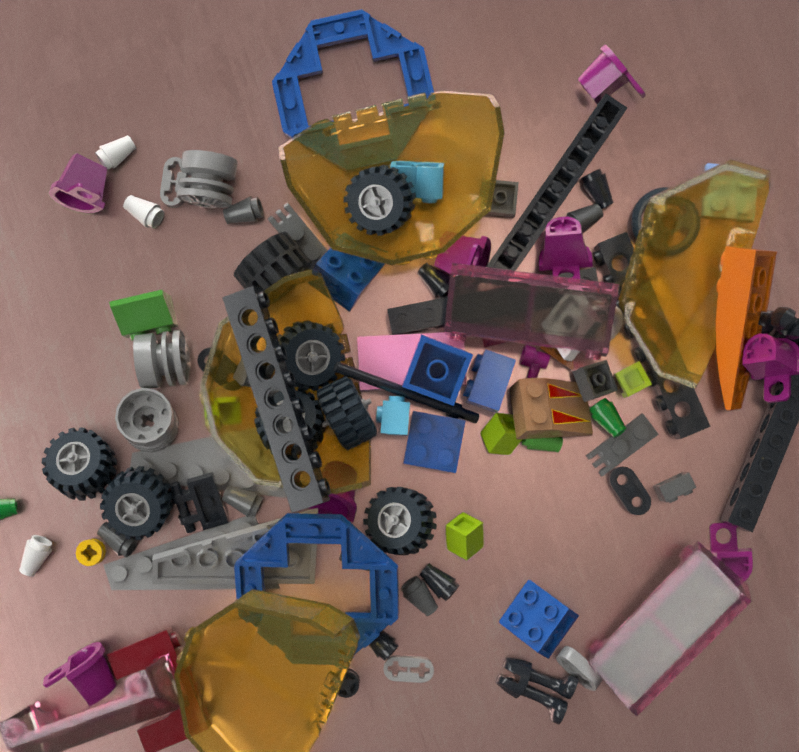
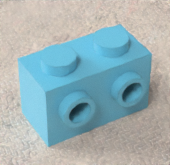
M389 396V401L383 400V406H377L376 422L381 423V434L408 435L410 402H405V397Z

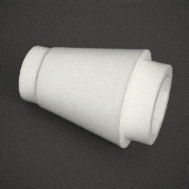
M127 135L124 138L122 137L100 146V150L95 152V154L107 170L110 168L115 169L136 149V146Z
M133 195L128 196L124 202V209L146 228H156L164 217V211L158 204L134 197Z
M33 535L30 540H27L19 571L26 576L33 577L52 552V542L39 535Z

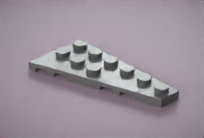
M257 428L173 444L153 453L142 451L132 453L130 467L136 470L138 466H144V471L152 468L155 470V475L158 476L161 473L164 476L162 480L164 483L168 481L171 484L179 481L180 485L187 486V479L213 472L219 490L225 491L227 486L258 492V495L286 498L274 456L269 449L267 450L264 447L256 430Z

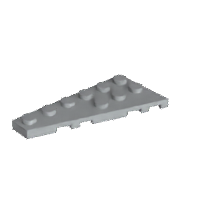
M314 508L301 513L318 514V508ZM280 519L154 554L152 558V584H235L234 565L236 561ZM289 543L290 563L288 568L263 567L264 584H315L317 544Z
M245 516L230 521L227 524L104 564L111 590L236 589L235 584H152V558L157 553L259 525L257 517ZM264 584L265 589H280L279 584Z

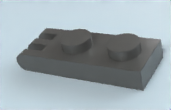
M286 203L283 206L289 213L287 216L280 209L275 212L281 219L279 223L272 216L267 219L278 233L286 231L311 260L312 266L309 270L312 272L316 263L328 250L294 209Z
M643 413L626 424L627 430L617 438L610 436L585 455L589 460L598 454L600 458L594 461L592 465L594 468H597L602 463L606 465L598 472L601 477L659 435Z

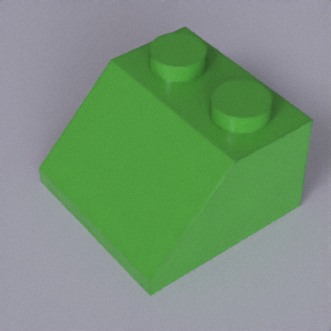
M162 289L109 302L121 335L130 338L131 341H134L135 335L156 332V335H162L166 331L172 332L171 328L178 326L172 297Z

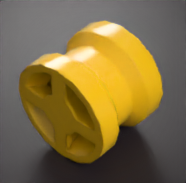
M96 538L84 540L76 548V558L84 566L99 564L104 560L107 553L105 544Z

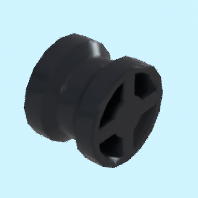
M352 668L340 669L335 674L333 680L335 693L343 698L355 695L360 684L358 673Z

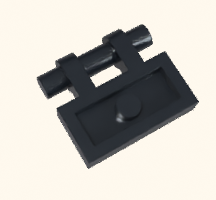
M213 472L187 479L188 490H182L179 481L169 485L172 492V502L176 504L179 511L178 519L180 525H184L186 533L194 532L196 530L194 523L200 521L203 530L229 523V517ZM193 500L196 511H189L187 501Z

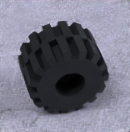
M285 231L271 236L254 248L237 266L234 277L244 289L251 286L261 288L262 291L267 293L269 301L272 303L292 289L308 273L312 262Z

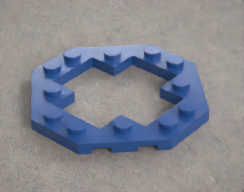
M362 9L311 20L302 38L288 55L284 66L272 80L283 133L344 172L397 161L435 101L424 47L416 42H411L403 37L401 33L385 23L382 24L372 18L369 13ZM368 37L373 62L399 57L409 103L385 108L390 134L339 145L334 120L308 126L298 79L323 73L318 48Z
M287 513L245 552L234 565L237 614L245 621L249 620L258 628V632L272 645L277 644L286 652L285 656L293 663L347 664L358 651L366 648L380 635L382 630L388 625L391 626L399 617L398 565L342 514ZM289 543L341 544L342 569L370 570L371 613L346 612L344 616L345 635L294 634L293 610H266L263 567L288 568L290 563Z

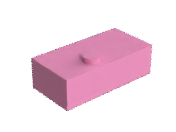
M464 331L422 334L465 350ZM421 334L357 337L359 369L402 385ZM465 375V378H464V380H463V383H462V386H461V387L467 385V383H466V375ZM359 381L361 392L384 391Z

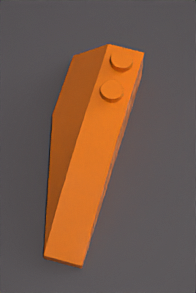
M726 246L721 256L722 273L716 287L718 293L716 354L720 385L726 410L742 408L750 377L743 365V351L748 340L762 331L763 326L758 325L761 311L767 312L777 255L776 251Z

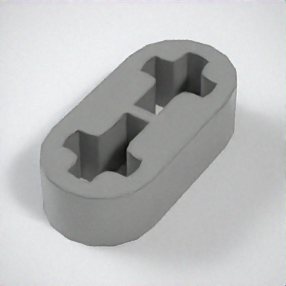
M172 157L165 162L161 182V200L171 208L180 207L184 201L175 197L173 202H171L169 197L166 196L167 193H172L173 185H176L175 191L177 193L178 189L183 188L178 184L179 179L188 178L189 176L183 172H178L177 178L174 180V174L170 171V168H175L176 164H179L181 167L182 159L178 157Z
M564 646L556 657L557 662L570 675L579 679L578 682L588 690L595 691L603 681L602 674L575 649Z
M393 655L385 661L383 667L384 674L389 680L399 682L423 683L429 681L434 674L431 660L423 656ZM393 661H398L399 666L407 667V670H399L398 675H393L392 670L388 669V666H392ZM420 663H425V667L430 668V670L421 677L418 671H410V667L417 668L420 666Z

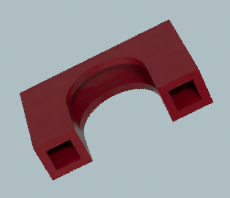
M172 627L107 654L116 680L145 668H159L169 673L177 684L179 697L174 711L142 725L137 730L145 752L160 751L203 733L211 726V713L207 706L203 707L200 696H202L201 688L197 681L193 682L190 671H192L191 663L187 656L183 657L180 646H182L181 638L177 631L173 632Z

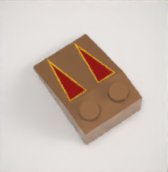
M550 378L518 379L509 388L516 439L593 435L588 401H583L577 382Z

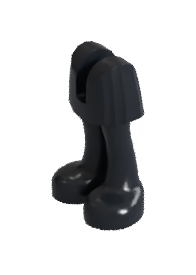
M778 307L775 311L761 312L758 325L763 326L761 333L769 334L775 329L773 337L787 338L796 342V339H799V318L795 317L796 311L789 307Z
M506 658L502 667L513 674L519 675L520 679L517 681L512 677L499 674L496 684L516 699L521 695L542 704L549 710L551 721L559 725L567 711L568 701L529 685L528 682L547 687L570 700L576 690L579 679L573 675H569L564 679L550 677L533 669L530 662Z

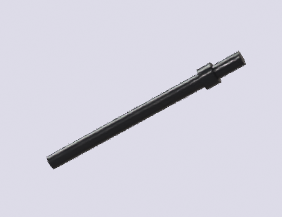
M338 361L334 365L333 371L440 410L445 412L448 417L462 418L472 423H477L479 420L478 413L463 408L459 403L455 402L454 406Z

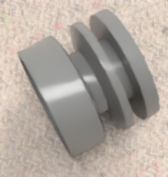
M184 151L180 170L191 177L179 179L178 184L183 188L177 190L176 197L184 202L204 208H226L232 206L233 199L227 195L233 194L234 188L223 183V181L236 179L238 161L230 156L210 151Z
M174 330L172 338L168 331L163 332L161 344L158 343L154 333L135 335L133 355L140 388H161L163 375H165L169 386H175L177 379L180 385L189 384L191 358L182 330Z
M140 388L131 391L122 398L116 409L115 420L117 428L133 447L142 452L153 453L165 449L173 442L178 433L179 421L176 412L165 396L154 389ZM149 420L154 422V426L150 427L145 423Z

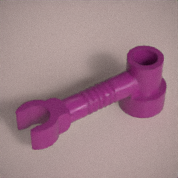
M525 344L519 364L529 367L527 378H537L540 368H547L550 355L537 351L536 347Z

